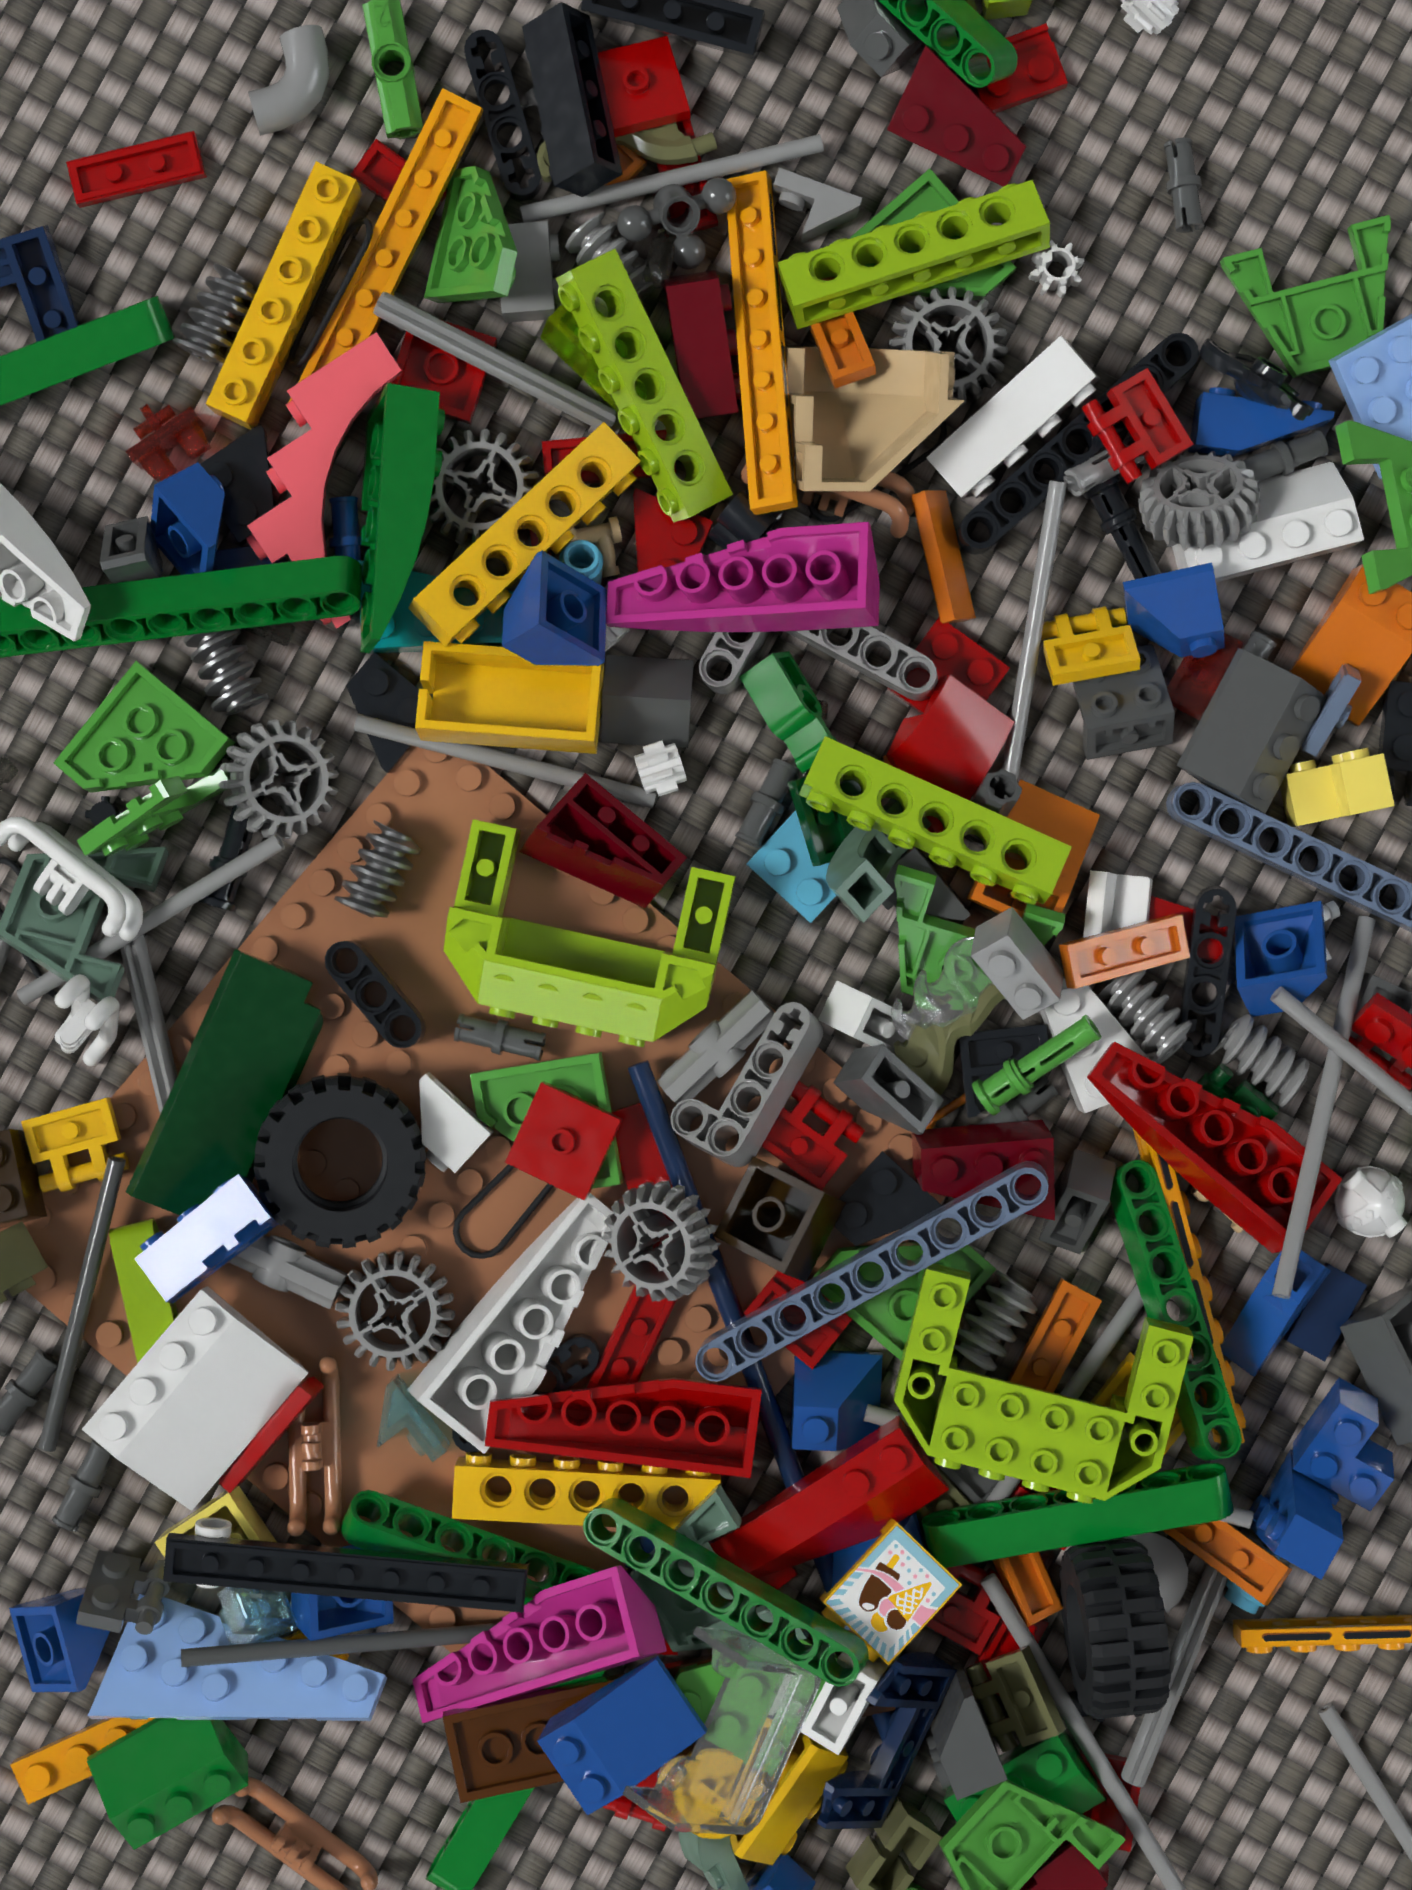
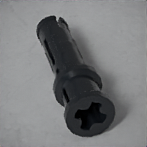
M1118 475L1086 491L1083 494L1085 499H1091L1102 520L1100 528L1107 535L1112 534L1133 577L1139 579L1161 574L1152 553L1134 520L1138 519L1136 516L1138 513L1135 508L1129 507L1118 486L1120 482Z
M265 795L255 798L260 805ZM238 804L233 805L218 856H214L213 860L210 859L209 867L212 869L211 872L248 850L254 832H249L246 829L248 818L242 821H236L233 818L235 811L239 808ZM248 872L198 902L235 913L237 905L234 904L238 887L241 878L246 877Z

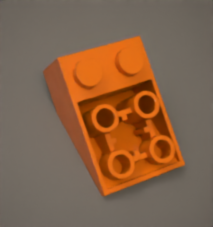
M1019 779L1018 785L1022 788V792L1007 818L1072 846L1052 895L1044 904L1039 902L1033 904L1062 913L1071 894L1100 815ZM1012 852L1005 854V861L1010 868L1014 870L1025 869L1024 860L1020 855ZM975 880L966 898L998 914L1013 907L1021 918L1027 904L1014 898L1011 895L1012 890L996 883L994 886L984 885Z

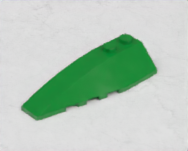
M387 383L367 415L361 510L368 511L366 524L365 526L363 525L361 530V545L370 546L362 564V582L364 585L370 586V592L365 591L361 601V652L370 653L380 641L402 597L418 555L428 518L434 477L439 476L442 467V451L436 450L437 435L440 436L444 427L445 410L439 408L440 392Z

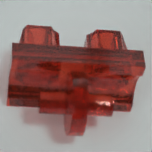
M146 404L140 410L147 420L133 428L141 441L125 452L135 465L141 470L144 468L159 483L177 471V468L166 454L172 448L181 444L189 458L193 460L210 450L211 445L206 433L202 429L206 424L192 407L176 416L175 411L169 404L157 413Z

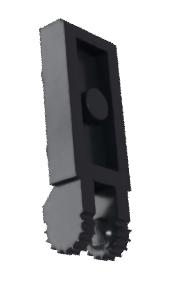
M1392 681L1384 693L1378 754L1384 753L1392 795L1394 793V771L1407 772L1404 789V803L1406 806H1412V683Z

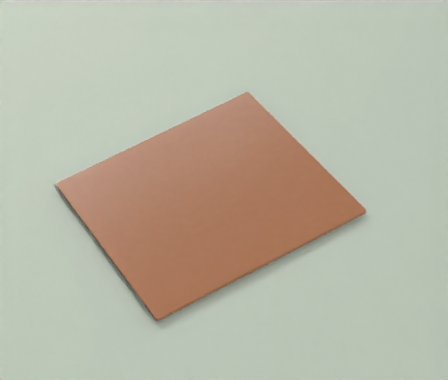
M411 746L393 769L387 773L237 949L287 968L313 982L305 1002L321 1010L320 1014L324 1022L296 1085L305 1084L311 1081L313 1077L325 1075V1077L337 1076L338 1073H347L359 1078H370L398 1095L399 1099L405 1106H408L413 1114L420 1132L419 1080L428 1072L435 1076L476 1114L470 1078L472 1073L602 1052L611 1111L640 1103L628 1067L648 1060L655 1080H657L665 1070L689 1050L688 1045L705 1027L714 1020L719 1021L751 989L717 962L707 1008L656 1041H645L644 1047L618 1042V1034L602 1031L601 1038L576 1033V1025L559 1022L558 1028L532 1023L533 1016L516 1012L515 1019L490 1014V1006L477 1004L443 951L449 907H454L473 819L521 830L503 916L673 953L678 927L651 904L646 908L640 907L519 852L537 825L546 817V814L489 766ZM374 820L412 838L421 849L419 854L405 853L404 855L413 864L411 870L397 869L399 875L405 880L404 885H389V888L397 896L396 901H381V904L390 912L387 918H371L334 899L335 896H350V893L342 886L343 880L356 882L358 880L356 875L350 870L351 864L366 865V862L359 856L358 851L359 849H374V846L365 838L367 833H382L381 829L373 822ZM340 941H354L366 948L422 1014L426 1023V1031L419 1043L408 1048H397L390 1045L328 973L324 959L331 945ZM344 948L337 955V966L341 971L351 973L357 967L358 956L352 949ZM230 959L167 1031L177 1075L182 1068ZM373 981L366 987L365 998L370 1005L379 1007L386 1001L387 992L381 983ZM460 1013L498 1023L499 1019L509 1021V1026L546 1033L545 1047L539 1046L543 1050L541 1060L538 1061L534 1058L504 1051L501 1055L492 1053L491 1048L454 1041L455 1027L461 1028L459 1027L460 1024H457ZM405 1015L397 1017L393 1024L395 1035L402 1040H409L413 1037L416 1030L413 1020ZM761 1036L756 1038L745 1049L747 1051L745 1055L726 1074L720 1078L715 1077L693 1099L699 1100L719 1111ZM787 1043L783 1044L786 1049H791ZM817 1047L799 1081L807 1087L811 1084L822 1092L820 1095L822 1098L840 1111L842 1108H845L854 1115L852 1120L866 1129L857 1143L852 1142L843 1134L835 1142L834 1145L848 1156L822 1191L839 1199L882 1151L918 1183L913 1172L912 1132L862 1110L833 1083L842 1067ZM145 1057L110 1098L121 1140L105 1144L106 1151L109 1156L125 1152L130 1167L128 1170L123 1171L109 1230L154 1218L159 1232L163 1231L165 1234L178 1223L176 1219L180 1215L131 1197L126 1193L127 1187L160 1116L147 1058ZM783 1058L773 1061L769 1068V1074L775 1073L781 1068ZM657 1083L670 1117L677 1104ZM756 1096L749 1102L747 1112H752L758 1108L761 1096ZM790 1096L784 1108L791 1112L798 1101ZM810 1110L802 1120L822 1136L830 1126ZM699 1115L691 1122L690 1132L700 1127L703 1115ZM331 1119L315 1126L303 1139L297 1157L299 1173L306 1186L316 1195L331 1201L352 1200L366 1193L376 1182L382 1168V1150L375 1135L361 1123L349 1119ZM493 1127L491 1129L494 1132L456 1173L450 1168L442 1172L426 1157V1174L423 1187L420 1186L417 1194V1202L412 1210H408L402 1217L403 1221L394 1230L389 1228L381 1233L380 1239L371 1243L368 1240L357 1242L356 1247L343 1248L341 1244H330L329 1248L316 1246V1241L308 1238L301 1240L291 1234L292 1230L284 1224L282 1226L277 1225L265 1235L268 1237L275 1235L292 1241L304 1248L307 1255L348 1274L352 1269H355L366 1275L361 1265V1262L366 1258L373 1261L378 1268L377 1257L380 1252L387 1253L390 1264H394V1256L398 1250L404 1251L405 1265L410 1264L415 1254L420 1255L422 1258L417 1269L424 1272L429 1264H435L437 1268L429 1278L434 1282L438 1278L445 1276L448 1280L447 1284L438 1290L439 1294L447 1292L454 1294L452 1302L442 1305V1308L455 1311L454 1319L440 1321L452 1329L450 1337L501 1276L577 1197L554 1186L503 1250L495 1256L478 1259L471 1258L463 1253L455 1243L453 1235L454 1221L460 1211L508 1165L505 1161L514 1143ZM676 1133L703 1207L711 1209L707 1216L709 1223L719 1226L749 1164L743 1167L730 1166L693 1146ZM739 1134L733 1135L728 1139L725 1146L726 1151H730L737 1145ZM761 1146L755 1156L756 1158L816 1187ZM88 1149L67 1154L71 1167L91 1162ZM52 1167L50 1168V1170H49L47 1173L53 1172ZM514 1167L465 1215L459 1230L462 1242L467 1248L475 1252L491 1251L501 1242L548 1183ZM623 1176L624 1183L591 1189L590 1193L613 1211L611 1206L615 1201L623 1198L622 1195H624L628 1188ZM254 1177L252 1183L259 1191L257 1180ZM97 1178L77 1183L76 1188L69 1191L61 1192L59 1189L45 1193L42 1192L47 1217L24 1222L48 1266L32 1276L36 1284L26 1289V1291L67 1326L102 1181L100 1182ZM928 1192L939 1203L946 1197ZM9 1227L1 1228V1229H0V1232L3 1231V1230H5V1229H7V1228H9ZM833 1228L807 1281L812 1279L838 1248L855 1246L837 1228ZM108 1232L83 1340L127 1376L137 1365V1359ZM894 1232L875 1238L873 1240H870L857 1246L873 1245L878 1241L886 1238L887 1236L893 1234ZM715 1237L716 1242L720 1243L718 1247L744 1313L778 1270ZM610 1243L607 1244L596 1269L592 1270L583 1288V1297L578 1307H574L563 1330L565 1334L561 1340L563 1342L574 1334L591 1336L598 1344L600 1357L634 1285L622 1287L625 1278L622 1272L617 1274L611 1273L614 1265H616L614 1257L608 1258L604 1256L606 1251L611 1249ZM229 1262L176 1301L179 1315L202 1288L208 1286L287 1354L299 1359L302 1366L309 1371L304 1381L308 1377L314 1376L322 1383L321 1370L319 1369L320 1360L326 1356H331L337 1361L340 1381L342 1521L354 1496L366 1490L376 1491L452 1518L454 1466L458 1457H466V1452L456 1446L452 1438V1428L418 1402L407 1391L436 1355V1351L425 1346L429 1353V1360L425 1363L420 1362L413 1353V1366L408 1370L403 1367L400 1357H397V1364L393 1371L386 1369L387 1357L381 1356L376 1367H372L369 1365V1360L373 1355L372 1352L366 1350L360 1358L354 1355L356 1349L361 1345L357 1339L351 1344H344L343 1338L352 1332L351 1327L337 1328L336 1322L343 1317L349 1316V1313L335 1310V1304L338 1301H350L349 1298L340 1293L333 1307L328 1309L292 1291L282 1292L270 1288L252 1277L253 1273ZM347 1275L344 1284H349L356 1287V1285L350 1281ZM383 1277L386 1283H391L401 1293H408L420 1288L411 1280L403 1277ZM708 1280L698 1285L696 1291L689 1295L684 1294L677 1299L638 1382L681 1378L747 1386L742 1370L718 1382L703 1378L697 1371L695 1359L704 1340L725 1327ZM371 1283L366 1287L361 1300L363 1321L368 1320L378 1311V1303L374 1296L376 1291ZM428 1299L413 1309L412 1317L417 1325L415 1330L420 1337L427 1331L430 1323L431 1312ZM413 1300L408 1301L404 1305L400 1302L395 1305L394 1301H389L390 1307L378 1321L387 1316L391 1319L396 1316V1320H402L401 1314ZM749 1327L755 1345H762L767 1342L766 1333L761 1328ZM383 1328L375 1333L372 1332L376 1338L389 1344L407 1343L404 1338L400 1339L398 1334L391 1329ZM435 1334V1336L441 1341L443 1345L449 1339V1337H442ZM574 1344L571 1346L572 1355L561 1364L559 1356H555L552 1360L561 1367L565 1379H568L572 1375L566 1371L567 1367L576 1361L582 1362L583 1365L589 1363L587 1356L591 1351L590 1348L586 1346L580 1349ZM785 1347L761 1359L775 1396L794 1375L795 1355ZM720 1348L707 1350V1358L711 1364L722 1367L729 1363L727 1354ZM546 1369L547 1372L537 1388L538 1391L548 1392L556 1386V1376L549 1369ZM594 1370L566 1391L585 1389ZM322 1390L305 1409V1422L323 1421ZM288 1430L246 1478L287 1514H289ZM490 1447L486 1451L492 1453V1459L510 1460L511 1454L520 1453L535 1455L536 1461L554 1462V1457L562 1456ZM580 1458V1464L598 1465V1460ZM624 1463V1466L642 1467V1465ZM324 1467L316 1471H306L307 1520L305 1529L326 1547L339 1548L351 1545L344 1539L341 1528L335 1535H328L323 1531L325 1516ZM494 1476L487 1481L489 1489L496 1495H505L511 1491L509 1481L502 1476ZM537 1479L531 1484L533 1492L539 1497H549L556 1491L554 1484L548 1479ZM582 1481L575 1487L577 1495L585 1500L594 1499L600 1493L598 1486L591 1481ZM634 1483L625 1484L619 1490L620 1496L627 1502H636L644 1495L642 1488ZM670 1486L663 1492V1497L668 1503L677 1505L683 1503L687 1499L688 1494L680 1486ZM359 1516L362 1520L371 1522V1520L366 1518L365 1516ZM454 1519L597 1571L619 1565L626 1571L628 1570L623 1562L592 1545L584 1534L583 1526ZM605 1527L609 1531L616 1532L615 1527ZM401 1531L406 1536L413 1537L407 1531ZM442 1545L448 1551L455 1552L452 1548ZM527 1575L532 1581L538 1582L534 1577ZM393 1601L396 1607L422 1629L493 1623L495 1626L502 1621L504 1616L510 1613V1611ZM469 1643L442 1646L452 1653Z

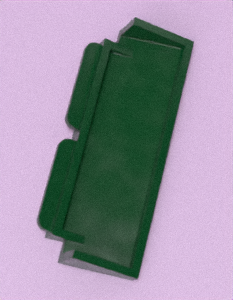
M234 950L127 1187V1194L181 1215L192 1206L202 1204L213 1195V1191L237 1174L246 1177L251 1182L255 1177V1147L262 1123L277 1100H281L288 1094V1090L296 1086L323 1026L324 1020L320 1014L321 1010L305 1002L313 982L287 968L240 950Z

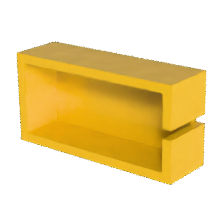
M424 641L420 682L423 689H419L415 729L421 741L597 754L604 664L599 666L534 665L504 647L450 643L445 647L441 642Z

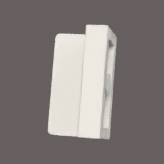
M1090 870L1083 938L1149 921L1153 880L1143 876Z

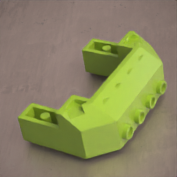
M475 819L472 820L454 907H449L443 951L477 1004L490 1006L489 1013L501 1017L515 1019L516 1012L533 1016L532 1023L558 1028L559 1022L576 1025V1033L601 1038L602 1031L618 1034V1042L644 1047L645 1041H656L707 1008L736 876L691 867L673 953L503 916L521 830Z
M935 1263L924 1269L907 1342H905L895 1386L894 1401L928 1456L935 1457L934 1463L950 1469H960L961 1464L979 1469V1475L992 1480L1004 1481L1005 1475L1023 1480L1022 1485L1024 1487L1039 1492H1048L1049 1487L1067 1491L1066 1496L1068 1498L1088 1504L1093 1503L1094 1498L1106 1501L1161 1469L1194 1338L1188 1327L1145 1317L1125 1397L1112 1394L1110 1406L1107 1407L958 1369L957 1355L952 1353L970 1285V1272Z

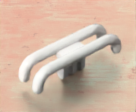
M10 817L0 822V846H3L8 840L10 850L18 852L24 849L30 841L52 858L34 884L33 889L41 896L46 895V900L53 906L59 904L58 910L68 916L75 911L90 889L102 898L108 907V915L102 924L103 934L107 937H113L119 933L121 939L125 941H131L137 936L143 923V908L139 898L133 891L89 856H85L79 848L51 826L42 822H33L25 817Z
M78 974L72 977L55 996L54 1001L58 1007L65 1009L71 1006L69 1016L55 1033V1041L60 1044L63 1052L71 1054L80 1047L92 1031L100 1029L93 1043L83 1054V1062L86 1065L96 1066L108 1052L117 1037L120 1004L116 998L108 996L96 1005L90 1000V980L86 976Z

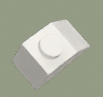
M836 981L818 1018L819 1021L870 1046L884 1044L893 1054H895L893 1043L898 1040L905 1042L910 1027L915 1022L924 1023L839 981Z
M428 1072L419 1080L422 1144L429 1149L426 1152L427 1159L439 1170L445 1172L450 1168L456 1173L494 1131L478 1119L471 1109L435 1076Z
M842 1652L837 1659V1663L844 1668H853L851 1657ZM880 1657L874 1663L868 1659L866 1666L853 1683L837 1687L825 1682L800 1732L839 1756L870 1704L866 1701V1698L884 1677L889 1666Z

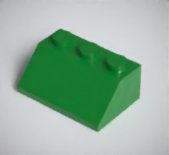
M155 1718L87 1757L88 1766L109 1820L133 1850L248 1786V1753L223 1720Z
M1065 1730L1060 1735L1024 1747L1020 1743L1017 1747L999 1756L1008 1780L1080 1814L1106 1800L1105 1794ZM952 1787L947 1788L944 1802L956 1822L961 1819L987 1789L957 1801Z

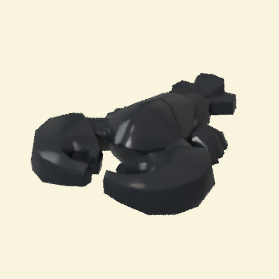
M1209 338L1203 343L1199 352L1202 359L1211 369L1222 375L1227 374L1233 377L1237 392L1245 399L1276 408L1290 409L1293 417L1301 421L1306 416H1310L1314 411L1310 405L1298 399L1297 396L1300 394L1287 383H1283L1288 374L1272 362L1262 357L1254 358L1247 354L1229 353Z

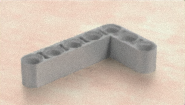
M871 626L849 628L853 632L852 638L847 644L842 646L833 645L829 642L830 633L834 629L785 631L911 700L923 701L930 698L937 685L938 674L932 660ZM716 632L699 663V673L707 687L718 694H729L735 691L742 683L739 677L749 670L770 632H753L752 637L742 643L732 640V632ZM877 647L886 648L891 652V658L888 663L880 667L872 666L867 662L868 654ZM725 661L732 665L731 674L727 679L715 681L710 678L711 669L716 663ZM915 668H922L930 673V679L927 684L919 688L909 686L905 680L907 674Z

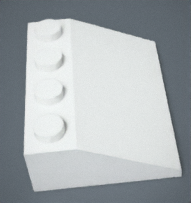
M207 1286L195 1295L82 1430L120 1462L192 1511L301 1383L309 1371Z

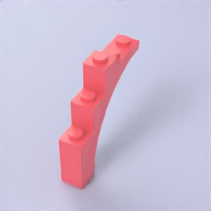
M377 332L287 390L292 400L285 404L300 427L308 423L311 430L267 458L272 468L266 471L268 477L280 494L288 490L292 497L247 525L252 535L246 539L260 560L268 557L271 563H276L287 555L291 561L327 557L324 510L327 483L337 451L352 423L373 397L384 389L387 383H391L402 374L400 367ZM348 615L320 620L325 626L332 622L337 629L353 619V617Z

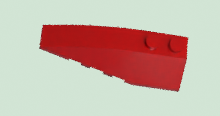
M1116 1042L1111 1043L1087 1075L1090 1082L1142 1139L1206 1199L1272 1254L1281 1252L1305 1147L1274 1121L1264 1116L1257 1117L1241 1109L1240 1104L1226 1097L1221 1099L1201 1089L1202 1085L1188 1078L1182 1079L1166 1071L1164 1066ZM1322 1161L1305 1233L1342 1181V1178Z
M666 1378L490 1400L484 1446L751 1478L762 1388L681 1378Z
M898 1415L742 1517L739 1528L708 1541L715 1554L756 1578H760L876 1538L882 1534L880 1530L891 1518L899 1523L948 1491L949 1487L900 1415Z

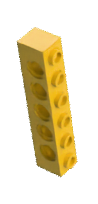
M317 161L315 162L207 399L206 405L215 414L250 430L258 425L288 359L291 347L363 194L356 179Z
M603 422L413 598L408 609L445 647L455 638L462 644L480 627V624L475 619L487 608L494 614L511 598L512 595L507 589L518 579H522L538 552L543 550L547 553L551 549L557 555L574 539L575 536L570 530L581 520L588 526L604 511L606 506L601 501L612 491L619 497L634 483L637 477L632 472L641 460ZM581 472H594L599 477L601 486L597 488L587 486L581 479ZM549 501H563L568 506L570 515L567 517L555 515L550 509ZM518 530H532L537 535L539 544L533 547L524 545L518 538ZM489 558L500 559L507 567V574L504 576L491 574L486 567V560ZM460 587L471 590L475 596L476 603L472 606L459 604L454 597V590Z
M481 1451L474 1453L466 1452V1457H458L454 1466L452 1519L583 1526L584 1519L590 1511L611 1498L624 1500L619 1494L620 1488L625 1484L634 1483L642 1488L644 1495L636 1502L627 1503L674 1529L721 1483V1475L642 1465V1467L624 1466V1463L598 1460V1465L580 1464V1458L570 1456L554 1457V1462L536 1461V1456L531 1454H511L510 1460L492 1459V1453L489 1452L485 1454ZM494 1476H502L509 1481L511 1491L505 1495H496L489 1489L487 1481ZM537 1479H548L554 1484L556 1491L549 1497H539L533 1492L531 1484ZM582 1481H591L598 1486L600 1493L594 1499L585 1500L577 1495L575 1487ZM670 1486H680L686 1490L688 1497L683 1503L674 1505L664 1499L663 1492ZM602 1514L601 1518L604 1527L616 1528L614 1519L610 1515Z

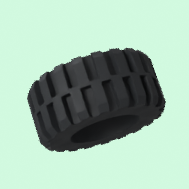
M338 1073L337 1076L325 1077V1075L313 1077L311 1081L302 1085L298 1084L288 1090V1094L281 1100H277L270 1109L267 1118L263 1121L258 1133L255 1147L254 1173L260 1197L264 1205L267 1204L273 1218L280 1226L284 1224L292 1230V1235L301 1240L308 1238L316 1241V1246L329 1248L330 1244H341L343 1248L356 1247L357 1242L368 1240L371 1243L380 1239L381 1233L389 1228L394 1230L403 1221L402 1217L408 1210L413 1209L418 1200L417 1194L420 1186L423 1187L425 1179L426 1153L416 1120L408 1106H405L397 1094L389 1088L382 1087L370 1078H359L347 1073ZM331 1119H349L361 1123L375 1135L382 1150V1168L379 1177L366 1193L352 1200L331 1201L316 1195L306 1186L299 1173L297 1157L303 1139L315 1126Z
M1134 1539L1071 1546L1064 1552L1061 1558L1060 1598L1063 1606L1061 1614L1069 1667L1073 1676L1074 1688L1077 1690L1080 1705L1083 1706V1711L1096 1719L1158 1712L1166 1705L1170 1693V1649L1168 1647V1628L1165 1622L1163 1598L1160 1595L1158 1577L1154 1572L1153 1561L1148 1556V1550L1142 1543Z

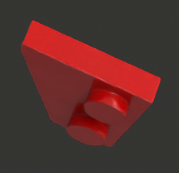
M635 488L633 502L638 572L660 565L664 568L685 562L686 557L701 553L712 528V520L696 514L690 518L673 522L671 517L666 515L661 509L656 496Z

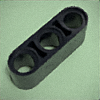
M340 941L331 945L324 959L328 973L390 1045L397 1048H408L419 1043L426 1031V1023L422 1014L366 948L354 941ZM344 948L352 949L358 956L357 967L351 973H345L337 966V955ZM373 981L381 983L387 992L386 1001L379 1007L370 1005L365 998L366 987ZM401 1015L410 1017L415 1023V1033L409 1040L399 1039L393 1031L394 1021Z

